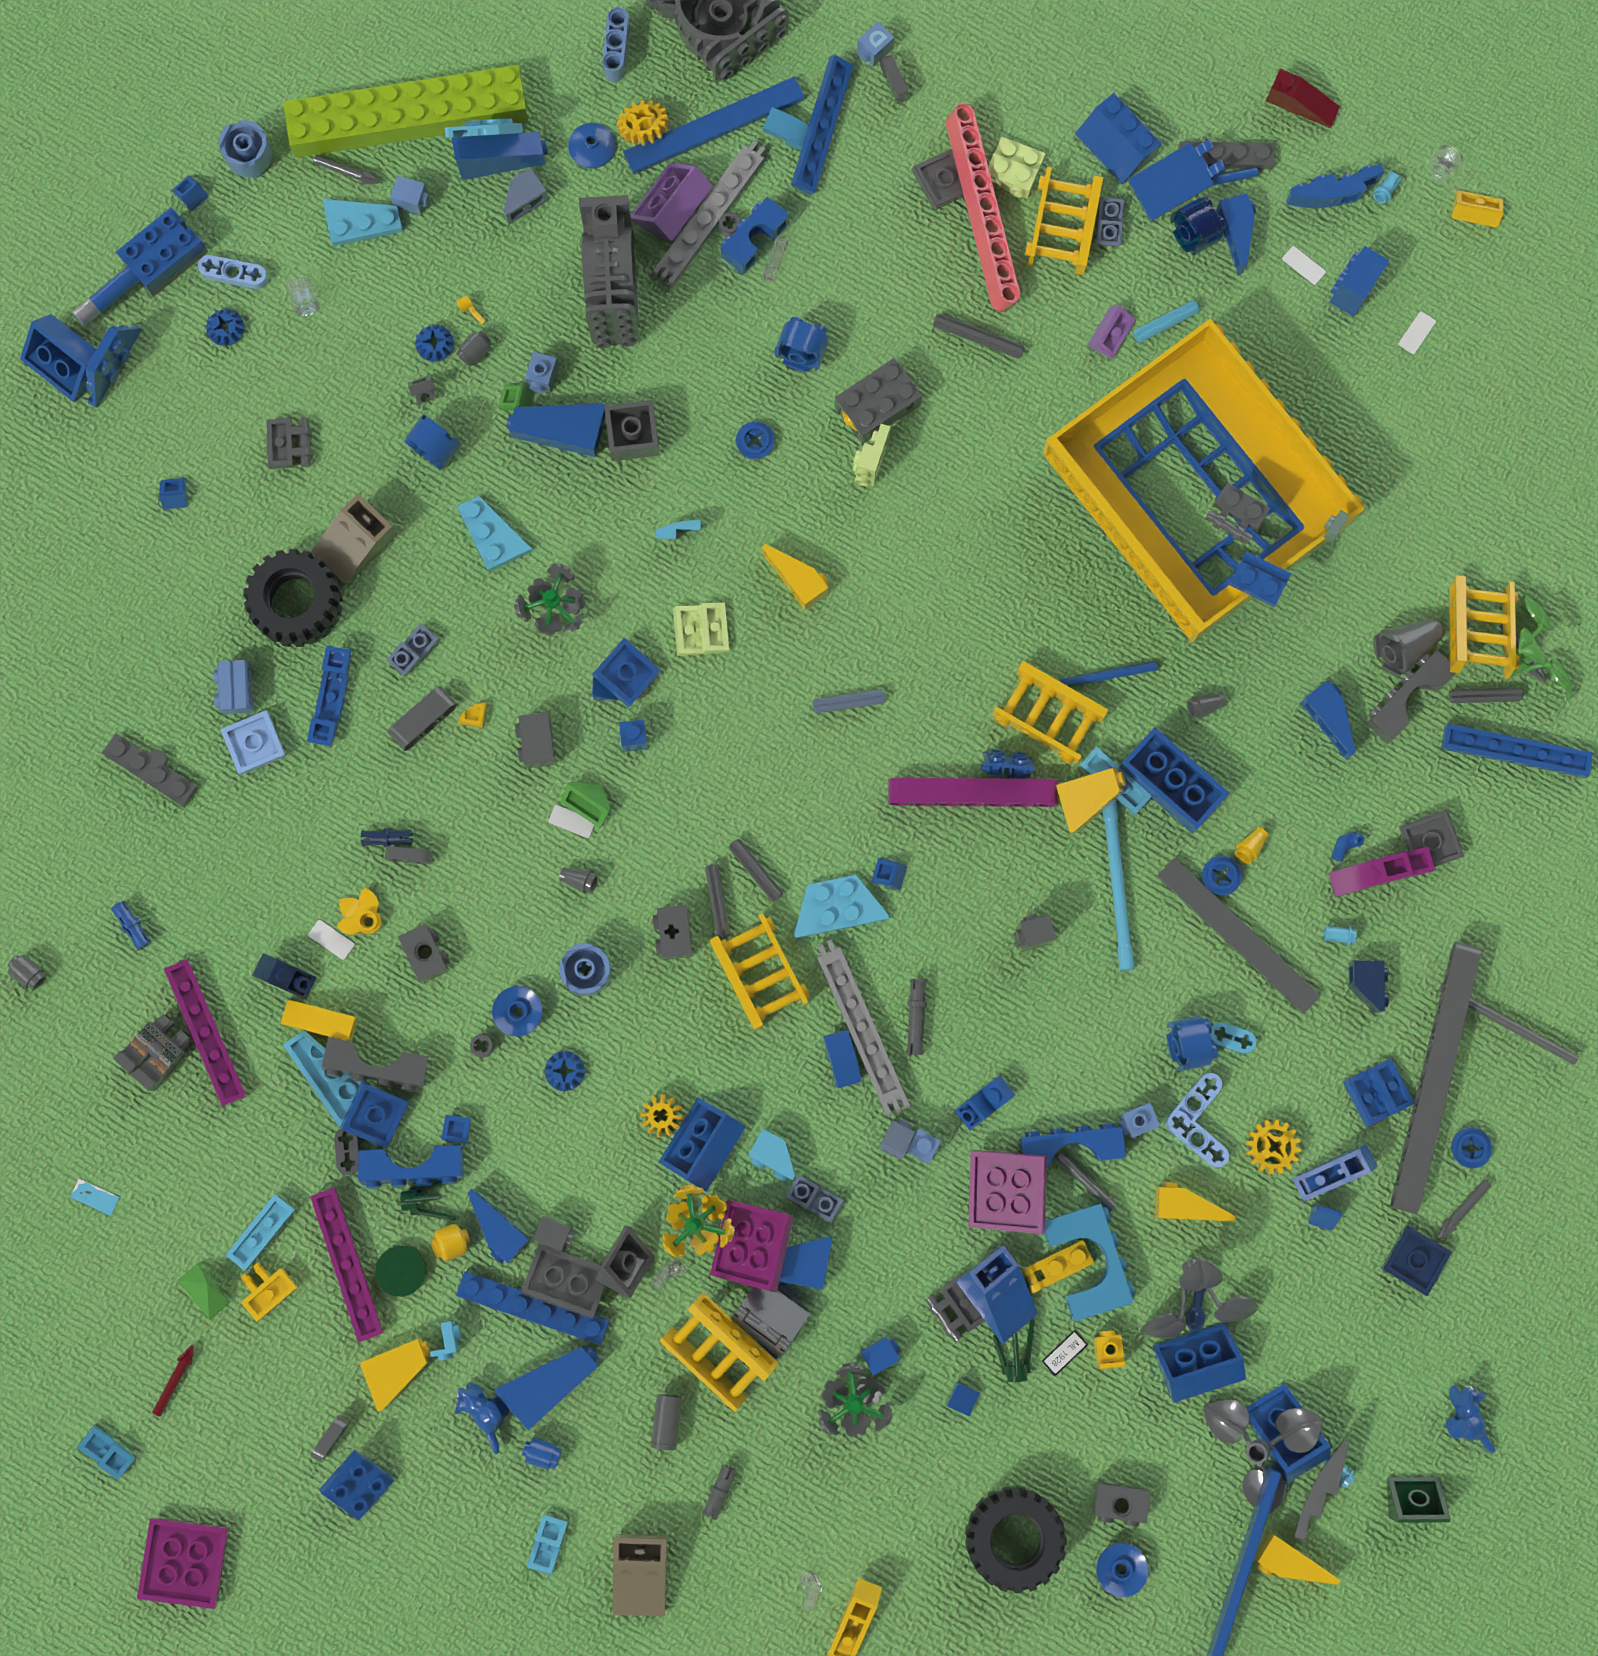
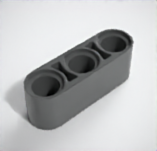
M438 686L395 722L388 730V734L403 751H407L450 715L458 704L442 686Z

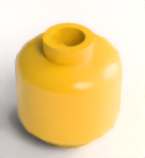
M451 1224L436 1230L430 1242L437 1258L441 1257L444 1261H450L466 1254V1244L470 1243V1238L466 1229L461 1230L458 1225Z

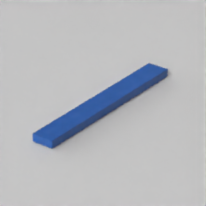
M792 77L662 134L661 139L655 137L653 144L650 141H646L645 146L639 144L623 151L624 157L633 175L763 119L769 115L772 107L781 111L804 101V95L795 77Z
M1267 1466L1206 1656H1223L1281 1477L1275 1468Z

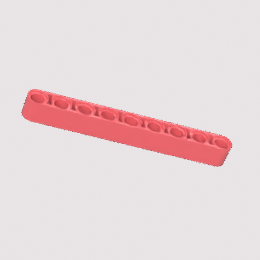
M961 103L947 117L946 127L990 302L995 310L1004 312L1019 299L1020 291L975 113L970 105Z

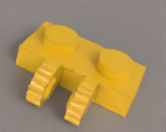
M257 1262L253 1267L264 1283L258 1287L253 1278L244 1273L241 1279L252 1293L241 1301V1304L255 1321L259 1322L292 1294L298 1286L283 1268H280L270 1277L265 1268Z

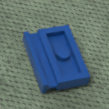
M1246 551L1229 585L1275 607L1292 573Z

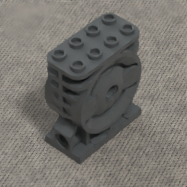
M645 0L651 10L655 8L662 18L675 19L683 43L695 54L698 60L702 59L704 61V67L708 71H713V77L716 81H726L737 68L746 66L754 55L758 52L763 53L770 43L775 39H781L788 32L789 12L785 7H780L779 0ZM698 2L695 9V23L691 25L692 11ZM751 12L752 20L749 30L741 36L747 26L748 13ZM719 14H725V15H726L725 17H721V18H720V17H717V15H719Z
M628 195L579 198V209L584 232L582 233V268L586 304L585 313L591 341L599 348H608L611 345L621 344L624 347L634 346L635 342L639 341L640 338L634 254L635 239Z

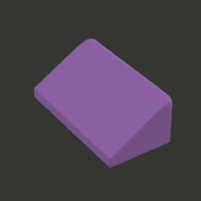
M1111 306L1090 339L1088 346L1113 359L1136 319L1122 306Z

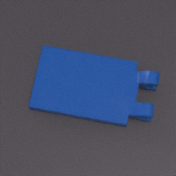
M1210 139L1193 148L1190 142L1127 180L1150 222L1213 186L1214 183L1211 178L1224 171L1225 166L1222 160L1208 167L1203 158V155L1214 148Z

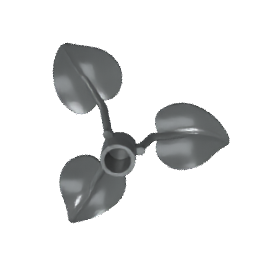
M1198 1257L1197 1260H1189L1182 1264L1183 1275L1179 1279V1284L1182 1287L1180 1313L1178 1315L1174 1313L1160 1315L1143 1326L1140 1332L1156 1338H1169L1182 1332L1186 1327L1182 1319L1185 1314L1187 1290L1200 1291L1206 1288L1215 1305L1219 1308L1214 1312V1316L1221 1322L1234 1323L1242 1321L1253 1315L1259 1307L1256 1301L1244 1296L1231 1298L1224 1304L1219 1302L1212 1288L1223 1281L1222 1273L1213 1264Z
M1224 1399L1207 1403L1203 1407L1206 1422L1212 1433L1220 1441L1227 1444L1236 1443L1240 1439L1241 1434H1243L1246 1441L1245 1444L1248 1446L1246 1450L1248 1460L1263 1469V1471L1259 1469L1249 1471L1242 1482L1243 1493L1253 1507H1255L1267 1470V1466L1263 1462L1269 1457L1270 1448L1284 1439L1287 1448L1294 1452L1302 1453L1309 1451L1317 1443L1323 1423L1322 1418L1310 1410L1302 1408L1288 1409L1279 1415L1275 1423L1281 1435L1269 1443L1262 1439L1252 1442L1247 1431L1244 1430L1249 1424L1250 1418L1247 1409L1242 1403L1233 1399ZM1281 1473L1269 1514L1280 1505L1286 1493V1482Z

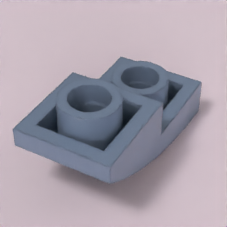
M1100 197L1096 245L1120 247L1124 199Z
M420 623L408 639L397 646L386 661L403 676H407L441 639Z
M800 1175L797 1176L786 1196L831 1223H834L845 1203L843 1199Z

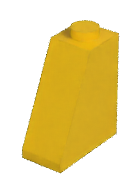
M1117 768L1107 769L1056 785L1070 833L1082 830L1124 793L1125 779L1123 773L1118 772Z
M418 1338L360 1362L378 1412L387 1408L430 1363L431 1349L427 1341L423 1342L422 1338Z

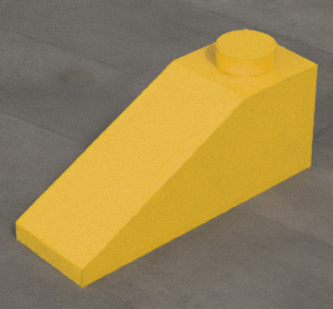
M767 544L762 546V554L804 610L828 594L829 582L823 573L818 574L814 568Z
M1163 1182V1187H1156L1155 1218L1236 1221V1216L1186 1188H1178V1183Z
M1271 1532L1264 1539L1254 1558L1259 1562L1257 1568L1268 1576L1275 1573L1283 1578L1338 1585L1341 1581Z
M857 1578L827 1656H856L878 1607L882 1587Z

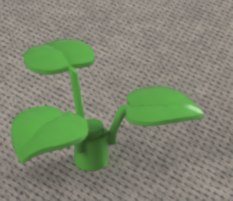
M1525 594L1522 597L1525 599L1526 607L1537 622L1538 627L1532 634L1526 628L1521 630L1519 648L1516 649V655H1519L1520 663L1518 669L1514 670L1510 677L1523 670L1527 673L1533 669L1546 667L1550 670L1554 679L1567 691L1569 699L1573 698L1568 674L1556 660L1552 659L1550 662H1546L1544 653L1538 647L1535 637L1543 628L1547 631L1551 629L1549 617L1540 604ZM1532 659L1538 663L1535 665H1529L1530 663H1532Z

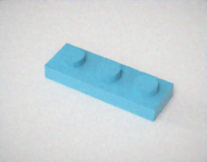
M1097 747L1080 764V767L1089 775L1111 768H1117L1118 772H1122L1126 786H1123L1124 793L1117 800L1134 815L1152 797L1150 793Z
M274 1194L227 1252L226 1256L244 1271H247L296 1209L279 1195Z

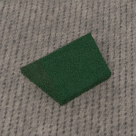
M1439 1477L1387 1478L1388 1516L1390 1519L1397 1523L1450 1522L1451 1518Z

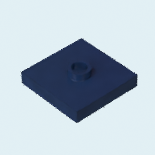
M1405 1225L1381 1269L1424 1296H1428L1452 1252L1409 1225Z

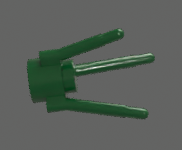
M442 1181L433 1182L430 1186L410 1187V1191L401 1192L400 1204L402 1211H410L411 1215L456 1220L454 1215L420 1209L424 1207L425 1201L442 1199L441 1195L424 1196L422 1192L443 1186Z
M1033 1319L1029 1323L1024 1361L1019 1358V1343L1016 1331L1012 1333L1014 1359L1008 1360V1365L999 1339L996 1335L993 1336L1002 1366V1375H1007V1382H1024L1028 1380L1027 1373L1031 1372L1030 1358L1035 1323Z

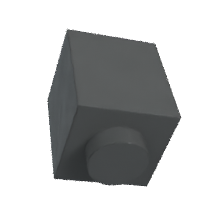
M542 1216L533 1240L562 1252L565 1247L570 1248L575 1234L571 1233L573 1227Z

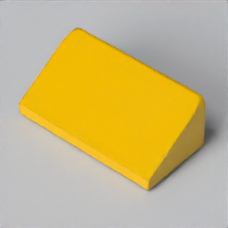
M1456 191L1452 210L1453 219L1491 227L1499 226L1504 214L1503 199Z

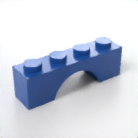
M1115 1123L1101 1124L1100 1130H1090V1126L1075 1127V1132L1065 1133V1128L1050 1130V1135L1040 1136V1131L1025 1132V1137L1019 1138L1021 1154L1047 1156V1166L1051 1165L1057 1150L1069 1143H1077L1087 1147L1095 1155L1097 1161L1126 1158L1122 1127L1116 1128Z
M460 1145L436 1146L428 1160L414 1168H402L393 1164L384 1149L358 1151V1181L362 1185H366L367 1189L381 1188V1184H391V1187L400 1188L406 1187V1183L415 1182L417 1186H430L433 1181H442L444 1185L457 1184V1180H464V1149Z

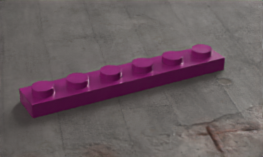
M188 959L164 968L163 971L221 1107L246 1098L244 1089Z
M331 1188L310 1196L358 1343L384 1334L337 1189Z

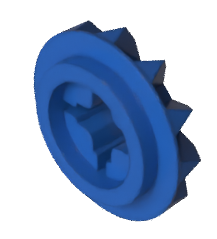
M227 308L220 311L215 310L212 316H208V322L205 325L210 340L220 346L235 344L241 339L245 330L242 317L235 310L232 311ZM221 320H223V322L225 321L226 324H229V334H227V332L223 329L219 330V328H221Z
M431 324L426 328L422 327L420 333L416 334L415 346L422 358L427 361L438 362L451 354L454 347V339L450 330L446 329L443 325ZM433 335H435L438 341H441L437 343L436 351L428 343L432 341Z
M749 422L739 429L736 436V446L741 455L746 456L749 460H760L762 457L768 456L772 448H774V434L764 423ZM750 436L755 439L761 437L759 440L761 447L756 444L749 447L751 444Z
M1217 856L1210 859L1205 864L1201 874L1203 885L1210 892L1219 896L1233 893L1239 887L1242 880V872L1239 865L1227 856ZM1228 868L1225 874L1228 881L1222 880L1216 884L1218 876L1214 871L1221 872Z
M570 1051L557 1052L547 1060L544 1070L545 1077L554 1089L570 1091L578 1087L583 1081L585 1066L581 1058ZM564 1060H566L567 1068L575 1070V1072L567 1074L565 1082L562 1074L554 1072V1070L562 1068Z
M1477 1128L1460 1130L1453 1137L1450 1147L1453 1158L1460 1166L1470 1169L1485 1165L1492 1154V1144L1489 1137ZM1469 1141H1472L1473 1146L1481 1147V1150L1473 1151L1472 1156L1469 1151L1462 1149V1147L1469 1145Z

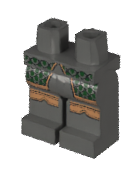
M166 1014L161 1015L154 1022L148 1021L135 1038L113 1057L129 1074H132L131 1076L148 1091L157 1090L181 1059L187 1055L188 1051L186 1048L192 1041V1037L181 1029L173 1038L167 1033L174 1026L175 1022Z

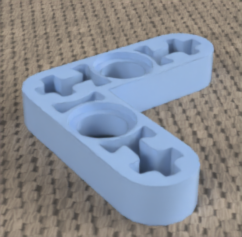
M1207 1073L1197 1080L1166 1118V1127L1211 1167L1217 1168L1227 1164L1229 1160L1228 1150L1195 1122L1222 1088L1220 1077L1214 1073ZM1205 1079H1214L1213 1085L1216 1088L1215 1090L1209 1089L1204 1094L1208 1096L1206 1100L1202 1094L1195 1090L1198 1088L1199 1091H1202L1206 1087ZM1191 1096L1197 1097L1201 1102L1200 1108L1197 1111H1192L1187 1106V1101ZM1173 1117H1182L1183 1120L1181 1123L1186 1128H1189L1190 1124L1193 1126V1128L1187 1132L1185 1138L1182 1136V1134L1186 1131H1184L1181 1127L1173 1128ZM1194 1132H1199L1204 1137V1142L1199 1147L1191 1143L1190 1138ZM1210 1141L1213 1145L1209 1148L1215 1152L1219 1150L1222 1152L1220 1155L1222 1161L1217 1160L1213 1162L1211 1160L1213 1155L1209 1151H1205L1204 1154L1201 1152L1208 1146Z

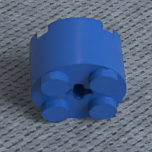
M791 317L790 321L786 322L783 326L774 354L777 359L780 355L784 359L783 364L794 370L808 372L810 368H815L814 371H817L820 368L829 343L828 336L826 335L827 329L818 324L806 323L801 318Z
M424 414L407 434L404 441L412 450L423 456L439 470L448 464L462 445L460 441L455 437L452 438L445 429Z
M1194 1016L1168 1022L1167 1028L1171 1027V1034H1166L1167 1045L1172 1061H1178L1180 1065L1176 1067L1178 1071L1211 1065L1213 1059L1218 1057L1216 1045L1212 1043L1210 1037L1212 1027L1209 1019Z

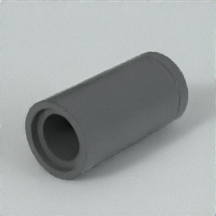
M657 1394L651 1448L676 1450L682 1405L681 1396Z

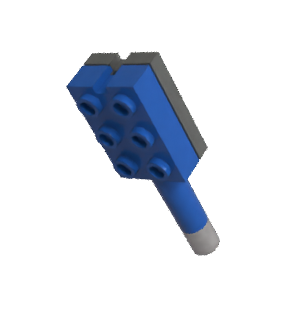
M170 207L116 251V254L126 267L74 309L72 313L83 326H86L139 282L154 297L206 255L208 250L202 240L190 227H187L184 220Z

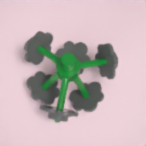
M554 563L547 570L551 574V578L555 580L553 589H551L552 584L550 582H544L543 579L537 578L533 581V585L527 588L528 593H530L528 597L530 604L524 600L522 595H518L514 605L517 616L523 618L524 622H528L531 619L529 609L537 606H546L547 613H543L540 618H536L535 624L537 625L536 631L538 633H546L548 635H554L555 632H559L563 628L560 618L558 616L552 617V609L557 608L569 621L562 630L565 633L569 629L573 632L580 628V625L583 623L580 619L584 613L577 614L580 611L579 609H583L586 605L585 599L582 598L583 592L572 587L568 588L565 595L560 597L557 592L560 582L569 583L570 580L575 579V574L570 572L567 566ZM572 613L573 615L577 616L572 618L569 614Z
M849 1362L843 1364L836 1371V1375L849 1378L850 1396L848 1398L846 1397L849 1392L848 1388L843 1385L840 1379L835 1382L829 1380L825 1383V1391L822 1392L821 1398L825 1400L826 1407L832 1409L836 1405L841 1406L844 1402L846 1407L833 1417L827 1411L825 1412L822 1409L818 1411L820 1416L819 1425L824 1432L837 1436L839 1433L836 1421L844 1416L845 1420L841 1422V1427L846 1429L847 1436L865 1435L866 1428L871 1425V1420L868 1416H864V1412L876 1416L874 1422L876 1424L875 1430L878 1432L890 1424L893 1414L889 1402L885 1405L882 1404L878 1411L863 1404V1402L869 1404L872 1401L878 1403L881 1399L880 1396L884 1393V1387L878 1383L876 1377H860L858 1380L859 1386L855 1390L854 1376L866 1372V1368L858 1366L857 1363Z

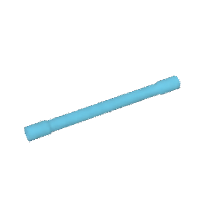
M1115 800L1102 812L1106 829L1117 930L1119 970L1124 971L1135 968L1133 950L1130 943L1117 824L1118 812Z

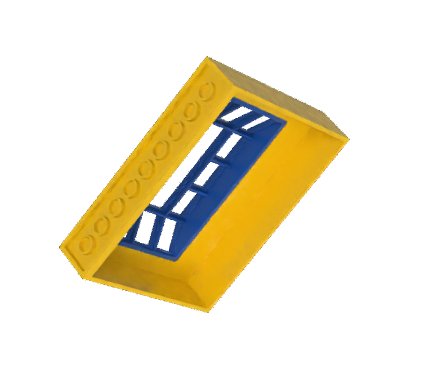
M1211 319L1196 328L1049 437L1045 442L1043 450L1044 457L1192 644L1254 598L1229 585L1234 574L1217 587L1212 588L1197 570V568L1217 555L1236 572L1239 563L1224 551V548L1235 541V539L1232 538V534L1228 535L1194 562H1191L1125 480L1127 477L1174 444L1216 498H1218L1222 490L1206 472L1204 467L1223 453H1227L1244 474L1232 486L1240 489L1247 483H1251L1270 508L1265 517L1274 512L1293 528V530L1272 545L1255 530L1248 526L1245 531L1253 535L1252 540L1264 550L1257 557L1288 572L1329 542V540L1324 538L1327 532L1324 526L1331 515L1336 517L1340 510L1349 514V517L1339 531L1341 533L1353 524L1364 511L1361 498L1357 494L1351 493L1347 488L1346 480L1341 475H1337L1332 469L1330 460L1324 455L1321 456L1317 451L1314 440L1304 435L1301 431L1300 423L1294 417L1291 418L1287 414L1283 402L1278 398H1274L1266 381L1260 380L1257 377L1253 365L1240 356L1237 345L1234 342H1229L1224 336L1223 328ZM1182 390L1196 417L1179 430L1174 431L1160 406ZM1153 411L1168 438L1149 452H1145L1134 434L1132 426ZM1202 423L1220 444V447L1201 461H1198L1180 438ZM1122 433H1125L1139 459L1120 473L1104 453L1103 447ZM1234 519V520L1236 521V523H1237L1238 525H1240L1241 522H1239L1238 520Z

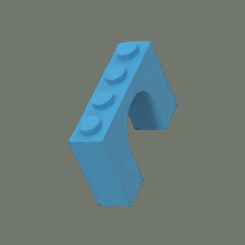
M1095 1204L1045 1220L1044 1235L1049 1247L1078 1238H1086L1095 1242L1105 1256V1271L1098 1283L1090 1288L1064 1296L1072 1321L1075 1322L1134 1303L1132 1299L1135 1296L1131 1281H1126L1124 1272L1127 1271L1124 1258L1122 1256L1118 1257L1116 1247L1119 1246L1115 1232H1110L1108 1222H1111L1108 1209L1106 1207L1102 1208L1101 1204Z

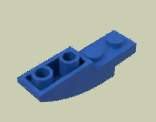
M1380 163L1373 167L1372 165H1367L1360 169L1358 173L1354 175L1345 174L1338 180L1334 173L1327 176L1322 174L1314 178L1311 183L1306 185L1300 183L1291 188L1286 203L1287 205L1304 208H1327L1348 204L1362 199L1367 186L1379 182L1385 171Z

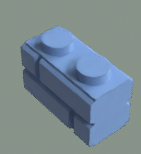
M247 660L217 662L218 669L213 672L214 682L218 684V693L214 695L215 707L219 708V711L224 715L253 713L251 664Z

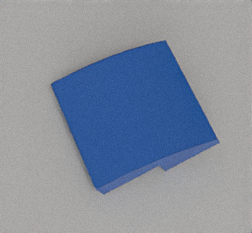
M1391 1058L1343 1081L1365 1127L1371 1126L1415 1104Z

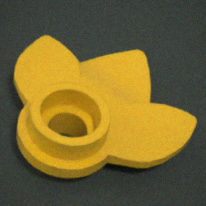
M364 888L360 893L359 900L355 898H341L339 900L340 911L345 917L337 924V928L348 935H354L359 932L373 934L380 929L382 920L377 913L379 901L371 890ZM373 918V924L366 926V919Z

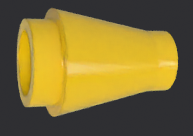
M1257 827L1250 835L1236 845V857L1246 864L1256 861L1269 834L1263 828Z

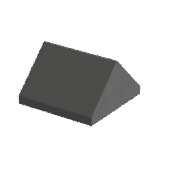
M625 1225L602 1263L595 1280L619 1294L631 1298L655 1256L635 1232Z

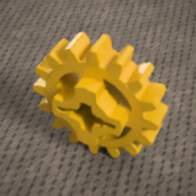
M641 100L640 105H636L633 102L632 108L625 107V114L618 115L620 120L617 121V126L621 138L624 137L626 143L632 140L634 146L638 142L645 146L646 141H650L653 144L655 137L661 139V132L668 131L667 125H669L666 109L662 108L660 103L654 106L653 100H650L648 104Z
M1274 1119L1272 1125L1268 1120H1264L1263 1127L1255 1124L1256 1133L1248 1132L1252 1140L1245 1142V1145L1250 1146L1251 1149L1245 1152V1154L1253 1156L1250 1164L1258 1163V1171H1263L1267 1168V1174H1273L1274 1169H1276L1278 1174H1282L1283 1167L1291 1170L1290 1161L1298 1162L1299 1159L1294 1155L1302 1150L1296 1147V1144L1301 1140L1293 1138L1296 1130L1288 1131L1287 1122L1279 1126L1278 1119ZM1267 1130H1276L1282 1134L1273 1136ZM1258 1139L1261 1141L1259 1151L1257 1150ZM1269 1142L1277 1143V1146L1275 1147L1276 1151H1269V1148L1271 1147V1144ZM1287 1143L1289 1144L1288 1155L1285 1152ZM1271 1157L1274 1158V1160L1277 1161L1278 1164H1270L1264 1160Z

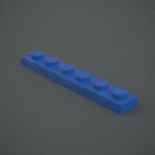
M836 54L829 57L791 183L792 186L808 195L815 194L853 68L851 63Z
M1446 724L1444 726L1441 749L1583 778L1590 776L1593 752L1453 724Z
M464 1271L456 1294L457 1297L599 1345L602 1344L610 1321L597 1315L593 1319L521 1294L520 1289Z

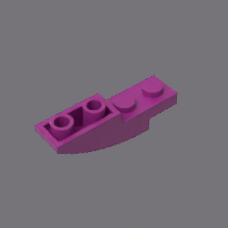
M1424 847L1330 872L1328 875L1334 896L1338 897L1435 871L1429 847Z

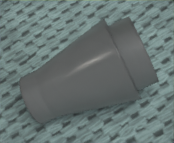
M1222 693L1193 695L1191 699L1187 700V709L1192 718L1197 717L1198 719L1226 705L1225 697Z
M563 867L559 875V881L584 894L587 892L592 894L597 886L598 875L594 874L592 870Z

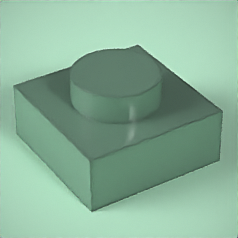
M1340 510L1336 517L1331 515L1324 526L1327 529L1324 538L1333 542L1349 514Z

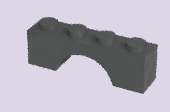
M1438 650L1432 655L1427 653L1417 662L1420 667L1415 672L1410 670L1400 680L1404 684L1398 690L1394 687L1384 697L1387 702L1382 707L1377 705L1368 714L1371 719L1366 725L1387 744L1410 723L1405 709L1408 695L1418 689L1437 692L1456 674L1450 672V661Z
M328 1037L322 1070L327 1071V1076L341 1078L343 1074L352 1076L351 1080L357 1082L363 1081L366 1083L367 1079L377 1081L379 1086L392 1087V1084L402 1086V1090L417 1092V1089L423 1090L429 1056L403 1052L394 1063L384 1067H374L366 1064L359 1058L355 1051L354 1042Z

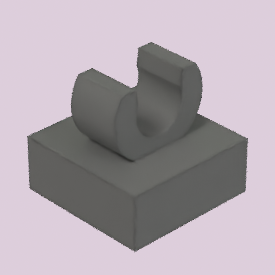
M431 375L408 383L411 396L416 395V401L419 405L422 404L421 395L423 393L429 394L431 401L435 399L432 391L435 388Z

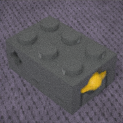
M893 358L836 396L834 407L838 413H841L845 424L857 436L860 443L864 444L872 438L874 430L879 431L881 424L891 426L919 407L922 395L896 359Z

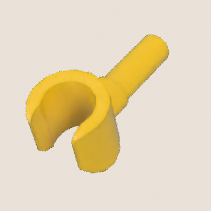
M463 296L456 300L462 313L469 310L481 325L486 322L476 311L469 297Z

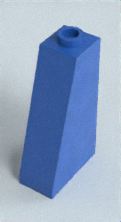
M539 132L451 138L462 180L546 164L544 155H548L546 140L541 141Z
M580 404L515 407L513 415L510 414L508 417L507 429H509L511 437L596 457L606 420L604 408L606 405Z
M581 1346L501 1385L495 1390V1393L526 1429L529 1430L600 1366L597 1362L600 1358L591 1347L586 1349L584 1346Z

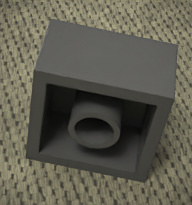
M653 400L604 406L612 461L660 456Z

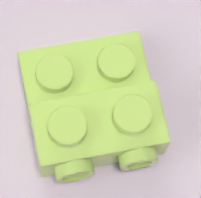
M1001 137L988 166L993 188H1001L1009 191L1015 197H1025L1028 199L1045 153Z
M881 424L879 431L874 430L871 445L864 443L862 451L857 450L853 462V471L856 475L854 482L858 485L868 486L869 484L874 486L888 445L890 426Z

